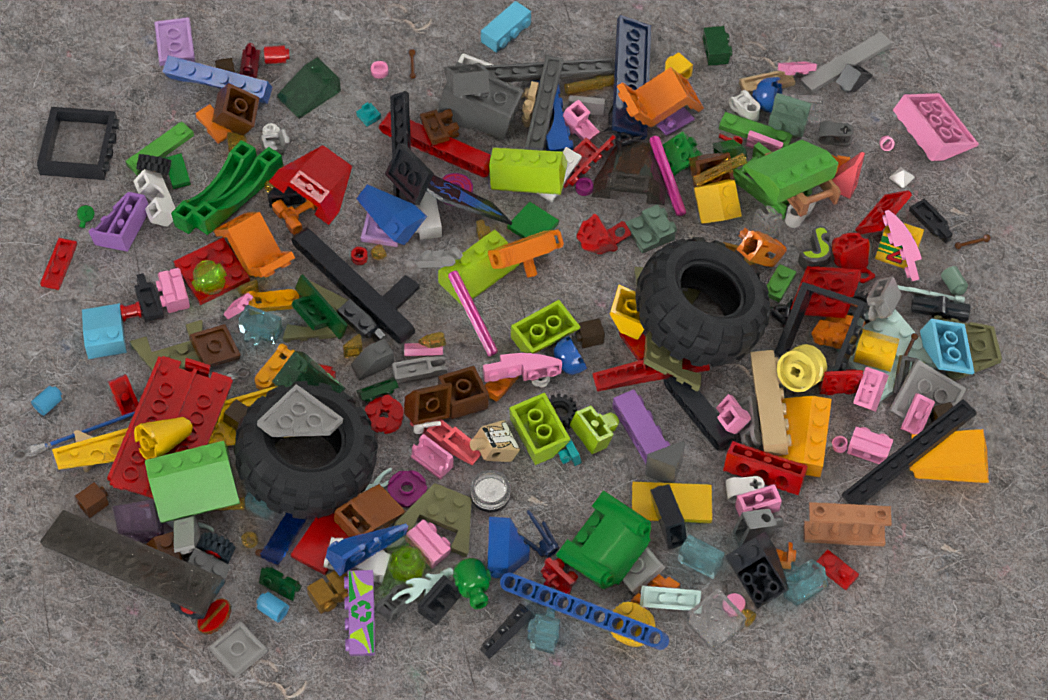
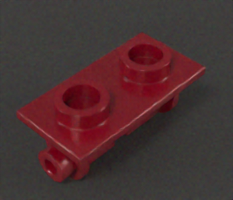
M248 43L242 51L240 74L257 78L260 50H256L253 43Z

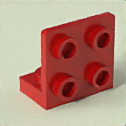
M846 369V371L824 372L822 381L818 383L819 393L829 396L842 393L847 395L857 393L863 377V370Z

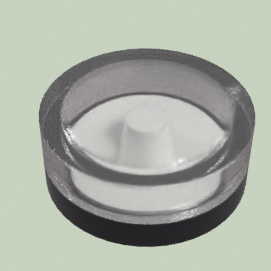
M485 470L473 478L471 482V498L473 504L478 509L484 512H497L508 504L511 486L508 478L503 473L496 470Z

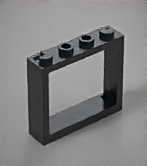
M51 106L37 161L39 174L105 180L106 173L110 171L109 160L113 158L112 147L113 144H116L117 140L116 130H119L120 120L117 119L116 111ZM60 121L107 124L98 164L51 161Z
M802 282L774 353L781 357L790 351L811 296L815 293L857 307L834 367L827 364V372L846 371L849 368V359L855 353L856 341L863 333L862 326L864 321L869 317L870 306L864 301Z

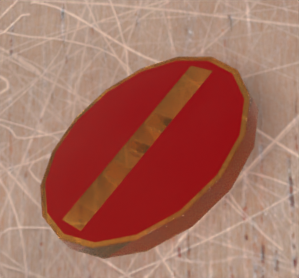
M224 598L216 599L215 602L210 604L205 618L197 620L199 632L204 635L212 634L225 625L232 610L228 600Z

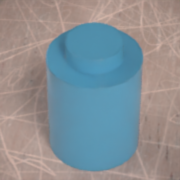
M48 386L31 401V404L41 415L45 416L62 400V393L57 387Z
M270 592L262 593L256 601V604H258L257 609L277 623L286 616L289 610L288 604Z

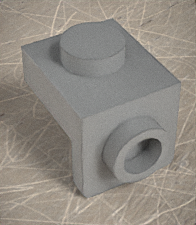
M281 129L279 134L261 135L260 143L263 151L269 146L278 153H284L290 144V139L286 135L285 129Z

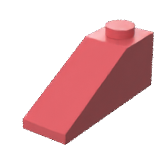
M860 152L841 165L832 179L840 188V195L849 199L858 185L865 156L864 152Z

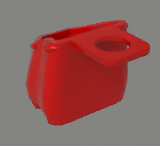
M592 214L588 220L582 222L576 238L581 242L583 250L603 254L608 251H617V244L631 235V231L624 221L607 229L599 216ZM623 227L625 234L621 237L616 236L615 231Z
M844 233L832 240L834 262L839 268L858 269L861 273H867L869 277L860 278V283H866L875 278V274L866 268L869 264L870 252L868 238H863L859 233Z

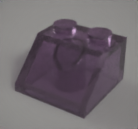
M153 500L113 506L119 538L125 546H136L139 543L149 542L154 537L164 534V523H160Z

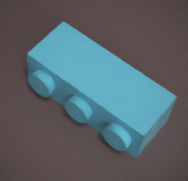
M517 1L513 2L481 30V42L497 53L501 48H505L509 41L516 38L524 28L530 26L531 11Z

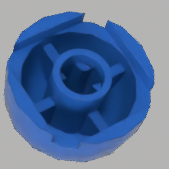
M779 77L765 78L758 83L756 90H753V98L760 104V109L765 112H772L776 94H782V84L778 83Z
M570 336L563 338L556 344L553 353L555 358L562 361V370L566 374L576 375L588 369Z

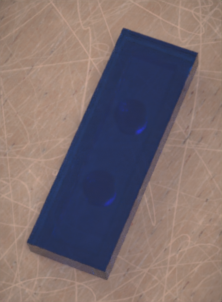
M286 513L261 552V558L279 565L306 522L307 517L306 519L292 518L293 514Z

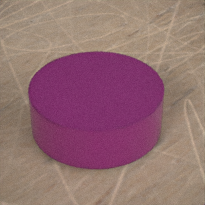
M585 177L580 178L575 185L576 192L581 196L590 195L594 189L593 181Z

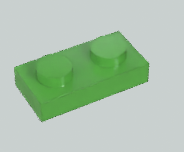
M779 264L767 284L770 299L780 303L796 276V271Z

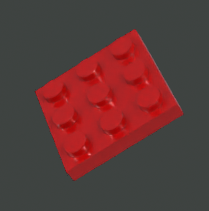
M224 238L173 261L174 266L180 269L184 282L199 305L250 282V277Z
M807 266L798 291L802 282L853 298L862 274L858 269ZM813 293L804 315L846 318L850 305Z

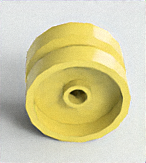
M808 344L799 345L781 356L777 364L779 380L783 386L794 392H803L822 381L824 372H827L826 358L822 352L815 346Z

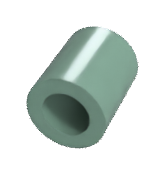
M951 266L941 273V278L952 295L960 296L967 291L968 283L957 266Z

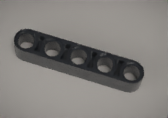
M673 375L664 379V385L668 392L717 451L730 445L732 441L735 442V435L726 431L717 419L719 414L700 391L691 389L692 385L686 382L682 384L676 381V377Z

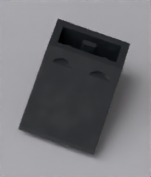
M763 532L725 556L757 609L789 590L777 550L766 532Z

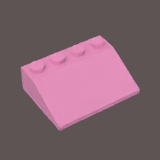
M939 93L906 94L893 109L897 118L905 125L907 131L915 138L917 144L925 151L926 156L931 161H943L979 145Z

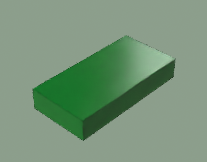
M182 153L164 157L172 160L169 178L173 189L191 185Z

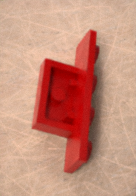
M612 135L599 149L587 137L579 143L572 151L581 155L582 158L572 172L573 175L565 182L563 187L566 189L569 185L573 186L580 179L578 176L581 173L583 175L586 174L591 168L590 164L592 162L597 163L603 156L601 153L604 150L608 152L613 147V140L616 137Z

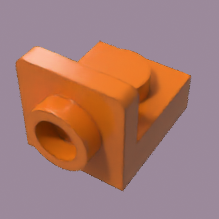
M788 542L787 552L776 549L784 569H791V562L796 560V550H793V542Z

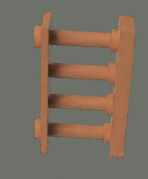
M832 179L819 185L823 192L808 197L802 192L787 199L800 217L807 215L809 205L819 200L829 198L834 205L838 203L841 191Z
M809 502V521H804V543L884 547L885 526L892 525L891 506Z

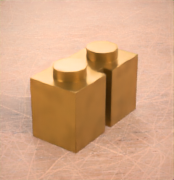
M333 571L326 575L329 582L326 583L321 578L307 586L308 596L320 614L332 611L338 602H345V597H348V589L344 588V577L348 576L347 573L339 576L336 571Z

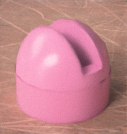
M883 136L880 139L879 145L882 150L890 151L894 148L895 142L892 137Z
M837 436L832 440L834 451L844 453L847 450L848 441L845 437Z

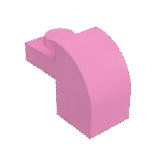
M578 99L565 110L563 114L565 125L569 126L571 135L575 133L582 141L586 137L591 141L600 131L588 120L591 112Z
M730 394L716 407L720 413L717 419L726 431L733 434H738L751 420L748 411L742 409L736 399Z

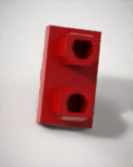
M549 557L545 559V565L540 571L545 579L543 585L570 594L572 587L577 582L578 575L574 571L566 574L563 571L565 564L560 558L552 560Z

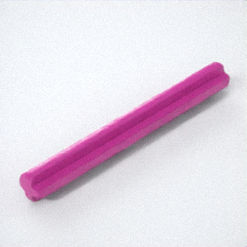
M653 136L649 139L675 214L681 217L686 214L685 206L660 137Z
M455 270L449 273L448 278L487 355H495L498 350L458 271Z

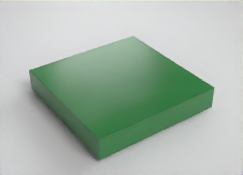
M529 202L511 220L513 223L512 225H507V229L519 237L525 238L542 231L554 230L559 224V220L532 202Z

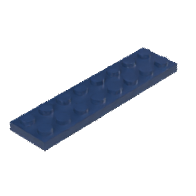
M619 15L616 30L612 130L631 134L632 137L643 136L640 139L645 140L648 125H643L640 120L637 121L634 116L631 117L626 110L628 106L618 96L620 91L617 86L623 82L633 90H636L649 82L651 25Z

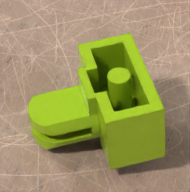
M590 405L575 413L570 427L589 452L594 454L608 447L614 435L612 432L616 430L619 424V419L612 412L604 415L598 414Z

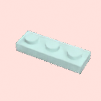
M642 585L640 606L699 611L701 591Z

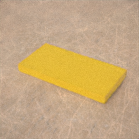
M632 481V510L646 519L658 521L650 490L657 486L670 484L685 522L712 523V485Z

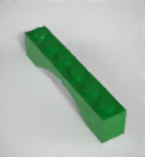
M241 140L229 152L224 165L213 181L196 196L183 200L171 212L174 226L190 234L196 228L194 227L191 212L204 201H210L226 194L245 176L257 157L255 147Z
M268 146L255 158L253 164L237 185L219 198L204 201L191 212L194 227L206 235L214 231L269 183L275 173L284 166L282 155Z

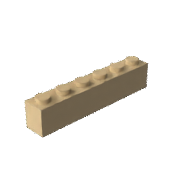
M774 350L750 352L763 451L776 456L787 455L788 446H791V436L786 434V431L789 430L788 419H784V415L787 414L786 404L781 401V399H784L783 388H779V384H782L777 374L779 359L774 356Z

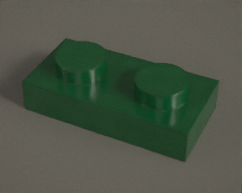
M390 378L356 391L362 401L368 402L376 399L377 395L393 393L394 389L399 388L397 380Z

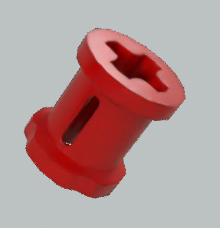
M139 301L131 305H120L123 322L129 318L142 317Z

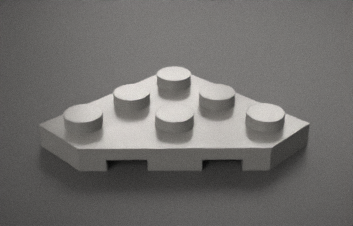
M915 360L889 411L905 419L916 393L935 401L934 406L951 402L954 406L961 400L966 388L920 360Z
M296 384L257 421V426L272 437L331 435L342 424L343 418Z

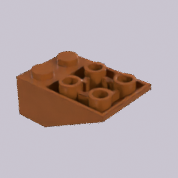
M378 484L335 510L334 521L349 537L385 529L399 519L406 511Z

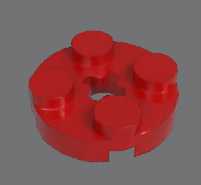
M384 395L372 400L365 408V413L372 422L371 429L377 433L378 431L384 432V434L393 433L403 423V407L399 401L393 399L390 395ZM387 412L388 418L380 417L381 413Z

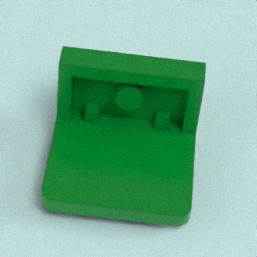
M683 131L662 144L673 176L690 166L689 158L703 155L700 150H697L696 146L698 144L694 137H689Z

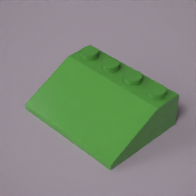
M800 140L747 163L743 168L774 203L778 204L833 179L839 163L827 150Z
M225 441L145 460L147 475L160 523L240 504L229 450Z

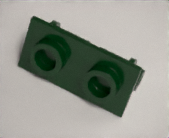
M262 567L259 584L294 601L295 593L299 592L302 588L300 582L289 576L283 579L284 574L273 567Z

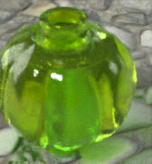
M205 260L198 263L194 268V280L191 283L196 291L200 290L207 295H215L224 288L226 283L224 277L227 276V273L220 263L216 265L214 261Z
M408 545L395 549L388 561V569L392 577L404 583L413 578H421L426 568V559L418 548Z

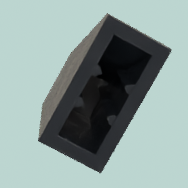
M670 484L651 489L652 503L668 550L688 544L685 521Z

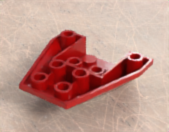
M322 145L280 168L270 179L269 183L283 193L288 187L295 190L316 205L318 208L314 215L330 225L340 212L352 165Z

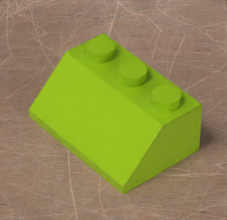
M557 300L511 325V339L522 352L535 354L579 330L580 326L561 301Z
M545 392L509 407L510 420L535 465L553 458L570 442V437Z

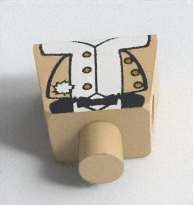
M505 420L482 426L474 436V439L470 440V448L473 451L479 450L486 461L512 462L520 451Z

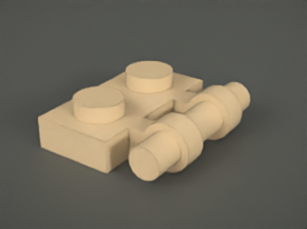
M532 81L530 88L526 89V100L522 106V112L524 113L522 115V122L525 127H530L539 87L538 82Z

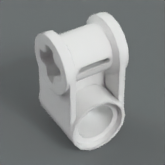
M743 90L738 96L729 98L728 102L731 109L740 117L755 122L759 120L760 104L748 91Z
M816 202L811 203L807 215L801 217L790 204L785 217L786 225L791 228L799 227L812 212Z
M758 476L733 477L725 482L727 499L730 503H735L738 495L764 488V480Z

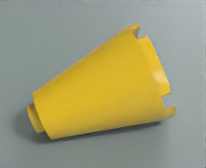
M184 417L141 423L135 427L134 437L136 442H140V453L148 460L164 456L191 435L193 426L190 420Z

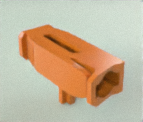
M747 228L739 232V237L743 241L736 250L751 262L766 267H775L787 251L786 246L767 234L759 231H749ZM772 252L776 255L775 257L770 258L768 253Z
M558 229L546 230L489 250L488 256L493 269H503L523 262L526 276L529 278L538 275L533 258L562 248L564 243L561 232ZM556 235H557V238H558V241H559V243H557V244H556V240H555V237H554V236H556Z

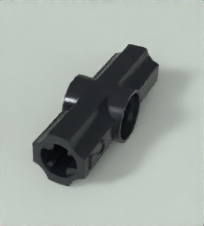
M913 296L911 312L931 315L933 319L934 316H942L941 319L953 318L968 321L971 308L970 304L951 302L945 296H936L934 298Z

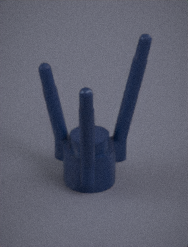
M527 510V514L543 539L539 542L540 548L523 536L524 543L537 551L541 557L544 555L547 558L553 556L560 549L559 544L555 541L546 522H542L543 530L532 512Z

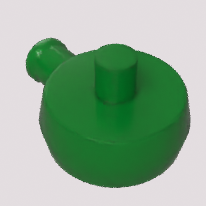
M82 205L77 210V217L81 221L79 227L85 228L86 222H90L94 218L95 212L91 206Z

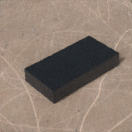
M404 275L382 297L397 310L420 289V285L407 275Z

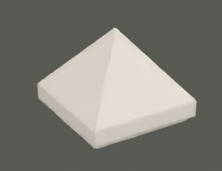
M902 167L889 177L890 180L903 189L915 178V176Z

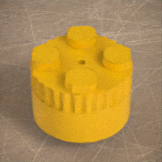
M623 602L613 609V612L655 627V620L651 612L637 603ZM623 620L618 622L617 629L622 628ZM641 627L635 631L636 637L641 634ZM611 632L616 640L627 646L639 647L644 645Z

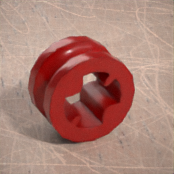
M364 247L352 249V262L355 265H364L368 261L367 250ZM360 254V256L363 255V257L359 258V256L356 257V255Z

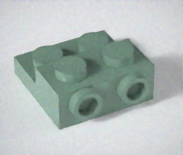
M777 93L768 126L773 127L775 130L789 132L794 138L803 137L807 127L811 103Z
M659 205L642 211L641 216L625 222L631 231V237L642 253L675 240L676 225L673 221L669 222L667 211L665 208L661 209Z

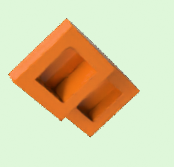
M209 104L196 112L195 115L207 128L208 134L219 144L233 135L231 130L212 122L214 108Z
M519 376L487 382L484 386L489 394V398L497 402L512 387Z

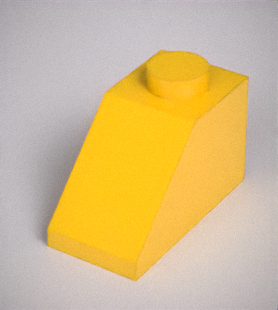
M678 52L674 56L667 58L665 70L672 67L687 79L692 76L693 64Z

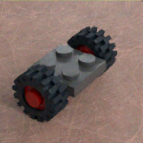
M202 533L176 584L180 587L176 589L170 602L171 607L175 611H179V614H184L185 617L196 618L197 620L205 618L210 604L215 602L231 567L228 564L236 547L233 546V542H229V539H224V536H218L217 533Z

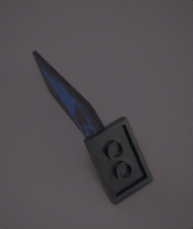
M398 144L385 175L414 205H420L427 191L444 203L512 225L513 222L493 202L434 175L405 144Z

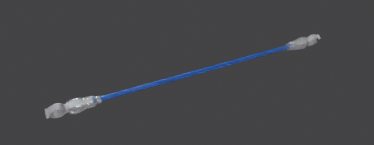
M242 367L238 369L237 373L229 372L225 376L232 377L231 379L235 383L238 379H247L249 375H252V372H248L244 377L238 376L240 371L245 370L248 372L250 368ZM135 411L87 428L81 432L88 433L134 415ZM75 434L52 442L32 444L26 447V450L17 449L11 456L15 457L18 452L26 453L21 459L13 458L14 462H22L27 456H37L52 445L74 438Z

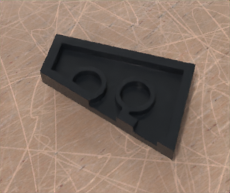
M520 603L494 634L482 643L480 648L482 653L490 659L534 615Z

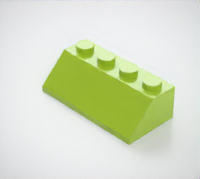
M493 148L489 163L491 190L561 195L568 161L563 152Z
M494 229L462 253V257L455 260L456 263L453 266H445L439 269L438 283L462 305L448 278L449 273L455 270L458 271L473 300L519 266V263L503 269L492 268L488 251L508 244L507 240Z

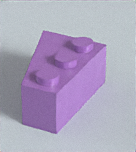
M127 192L112 207L113 211L107 217L103 216L100 219L101 223L95 229L91 228L88 231L94 244L128 252L147 217L145 208L149 204L145 195Z

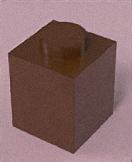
M95 482L75 495L78 506L89 519L109 505L107 491L102 486L99 488Z

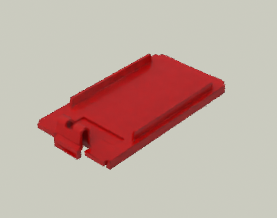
M158 356L107 476V480L111 481L110 485L119 490L124 489L154 499L147 475L146 459L139 451V448H141L140 442L135 441V427L141 423L184 417L192 423V433L165 455L208 445L232 387V377L213 372L211 378H209L211 365L186 358L183 370L180 369L181 361Z

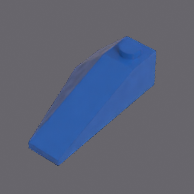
M368 184L356 198L378 226L394 242L403 245L409 241L428 217L416 205Z
M489 517L488 569L494 578H502L506 573H514L529 561L530 547L524 543L523 536H519L517 533L518 529L511 518Z
M405 523L345 538L340 542L335 541L328 546L326 559L338 575L341 576L404 537L407 533L408 525Z

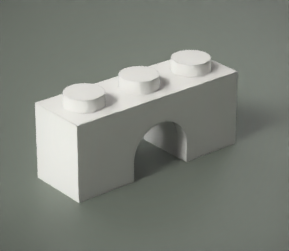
M144 169L136 177L134 184L139 194L145 195V197L151 200L150 204L145 208L150 223L168 227L173 222L171 212L175 209L174 203L161 173Z

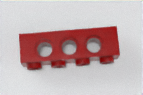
M732 441L726 455L723 471L741 477L758 476L764 480L765 485L770 486L774 484L777 489L799 496L808 466Z

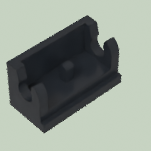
M443 575L418 603V613L437 625L462 596L458 591V586H455L454 582Z

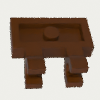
M436 109L420 114L421 123L432 145L449 141V136L452 138L459 136V125L457 122L453 123L451 109L438 113Z

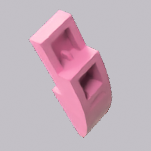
M886 210V215L882 216L885 226L889 225L891 233L887 234L890 244L894 243L895 247L902 245L903 249H900L902 260L907 261L908 267H905L907 278H911L912 281L919 280L915 261L922 259L919 248L904 223L890 210Z
M533 353L500 355V362L483 365L484 382H494L499 379L515 378L522 375L524 381H533L547 376L554 377L561 374L562 361L554 357Z

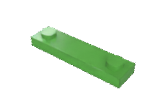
M728 112L724 113L719 124L720 130L744 138H748L750 130L783 142V148L790 144L793 136L789 132L775 130L773 127Z
M181 121L126 160V166L138 176L142 172L136 169L139 154L164 158L194 136L193 131Z

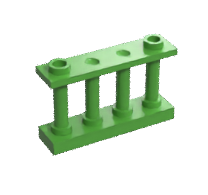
M758 142L753 148V158L747 163L759 159L771 151ZM732 166L735 184L770 209L774 215L784 219L787 210L786 205L789 201L784 200L775 204L754 179L752 180L745 175L747 171L743 166L740 169ZM813 188L804 191L803 194L807 197L810 196Z

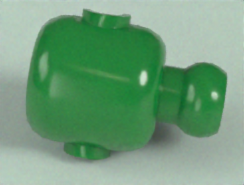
M467 558L457 563L453 570L454 575L452 576L455 579V586H458L459 593L465 598H470L469 603L472 608L482 609L486 607L489 599L485 592L490 586L489 581L491 580L489 569H486L484 563L477 558Z

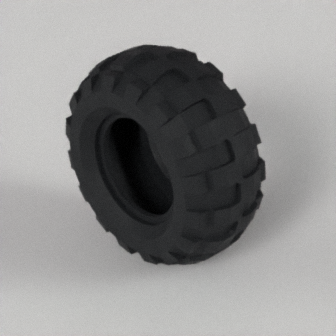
M692 237V239L685 240L682 238L669 243L649 258L637 279L635 296L640 323L644 330L652 333L651 340L659 348L664 346L671 351L670 356L679 361L685 358L690 360L691 365L703 367V365L710 364L712 367L729 364L735 359L739 360L752 351L764 335L765 328L769 323V291L766 283L760 281L759 275L761 273L755 265H749L739 251L735 250L733 252L725 247V243L717 240L706 242L704 237ZM682 288H692L707 294L719 305L724 316H713L698 310L687 300Z
M297 381L290 387L280 385L269 390L266 393V397L262 395L247 409L246 415L239 422L234 447L237 472L240 479L245 481L247 490L259 502L263 500L267 503V508L278 514H281L283 511L293 514L292 518L306 519L308 515H316L317 518L329 516L334 513L335 509L357 497L359 493L364 492L372 479L378 449L376 433L371 429L372 422L361 406L357 407L355 405V400L344 391L340 394L333 391L331 385L319 383V386L308 385L307 381ZM296 384L343 418L342 424L331 435L321 436L332 445L337 455L333 461L322 467L308 469L288 463L279 455L275 447L283 437H272L257 426V421Z

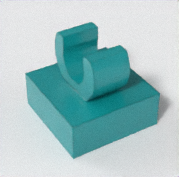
M368 102L356 111V116L366 127L381 119V113Z
M570 439V442L565 446L566 449L558 454L563 464L572 460L574 466L582 462L580 454Z

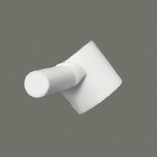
M441 421L413 425V432L415 434H422L424 428L441 426Z

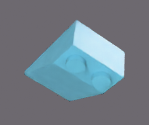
M120 303L82 310L83 336L88 359L127 353Z
M930 319L920 330L923 348L939 370L973 375L975 372L965 324Z

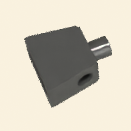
M770 509L742 512L733 530V534L739 547L763 532H766L769 538H771L775 529L783 527V519L780 515L774 517Z

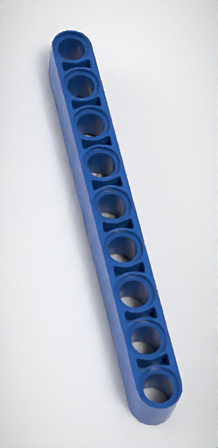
M506 573L500 580L502 589L511 594L651 648L663 650L669 644L668 635L658 628L516 574ZM515 579V585L510 588L511 581ZM532 586V587H533V590H532V592L528 595V594H527V590H528L529 587ZM550 593V599L545 602V596ZM568 600V606L563 609L564 601ZM586 606V613L581 615V609ZM604 613L605 619L599 623V616ZM623 620L622 628L617 629L618 622ZM641 627L642 632L636 637L635 631ZM660 634V641L654 644L655 636Z

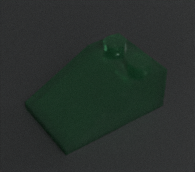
M316 57L296 73L277 94V98L300 119L341 92L340 78Z
M294 351L272 380L276 386L284 385L285 387H290L297 381H307L308 385L319 386V383L331 385L333 391L339 394L346 389L305 352Z

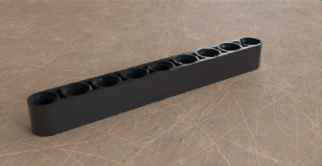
M306 227L291 238L295 248L348 298L378 323L395 342L402 344L415 334L416 331L413 325L309 228Z

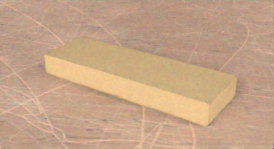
M779 70L739 79V84L742 91L746 90L750 95H753V90H756L758 83L765 78L779 77L778 83L782 84V88L795 86V80L793 75H785L784 71Z

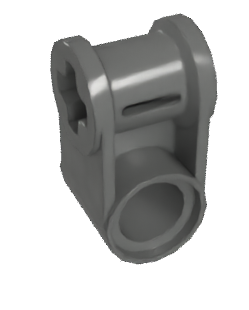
M823 121L819 126L818 141L824 145L847 147L852 143L854 128L848 123Z
M406 584L395 586L374 608L377 613L380 612L387 619L389 624L396 621L412 604V601L408 604L405 603L410 598L409 593L406 594V598L392 600L394 595L410 588Z

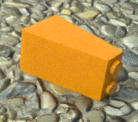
M984 429L955 431L910 466L909 470L913 471L915 478L989 483L988 452Z

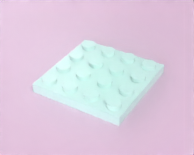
M896 309L890 317L877 318L863 327L865 330L900 339L891 372L853 362L855 353L848 362L852 369L863 370V374L865 368L869 367L889 375L880 401L894 394L893 387L899 355H904L911 341V335L915 333ZM918 337L908 357L917 358L931 368L938 369L923 348L922 340ZM858 338L856 341V349L860 338ZM910 362L909 372L911 370L912 362Z

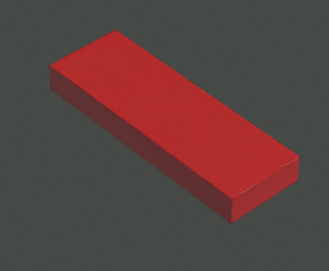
M58 238L40 282L41 287L55 290L60 289L77 248V241Z

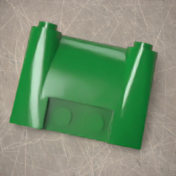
M603 490L592 505L595 509L572 542L567 539L556 556L588 578L597 587L605 590L614 584L618 585L646 549L651 540L649 538L651 522Z

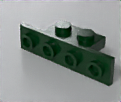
M303 274L300 275L295 290L302 298L293 300L291 306L313 331L329 327L338 339H342L348 326L347 323Z

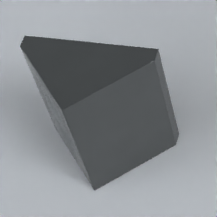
M681 441L647 454L646 476L664 483H674L683 462L685 442Z

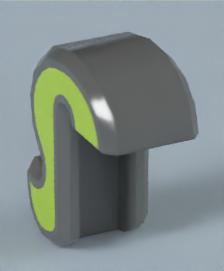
M817 226L812 230L813 236L810 238L813 251L799 253L798 263L805 269L807 266L826 267L830 263L832 247L829 243L830 232L823 226Z

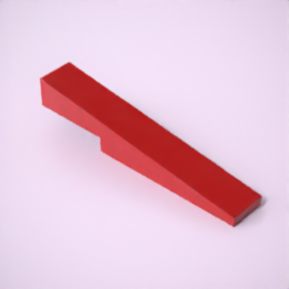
M644 359L592 373L597 392L662 380L671 376L669 373L664 375L645 365ZM682 359V369L696 373L710 370L709 364L699 367L691 365L688 359Z

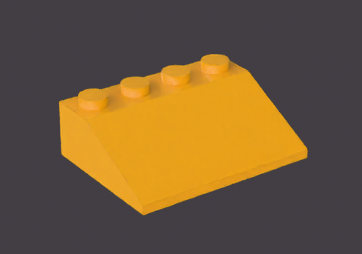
M817 396L781 399L782 403L786 404L787 414L784 415V419H788L789 430L786 431V434L791 436V446H788L787 455L778 456L807 465L806 475L820 478L824 464L832 399Z

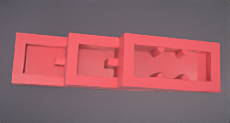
M442 419L436 420L441 421V426L424 428L422 434L426 435L444 450L470 465H473L482 456L479 450L473 451L470 448L471 439L457 427L452 428Z

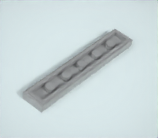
M879 32L816 69V71L801 78L800 84L812 94L839 78L847 64L861 65L890 48L892 42L882 32Z

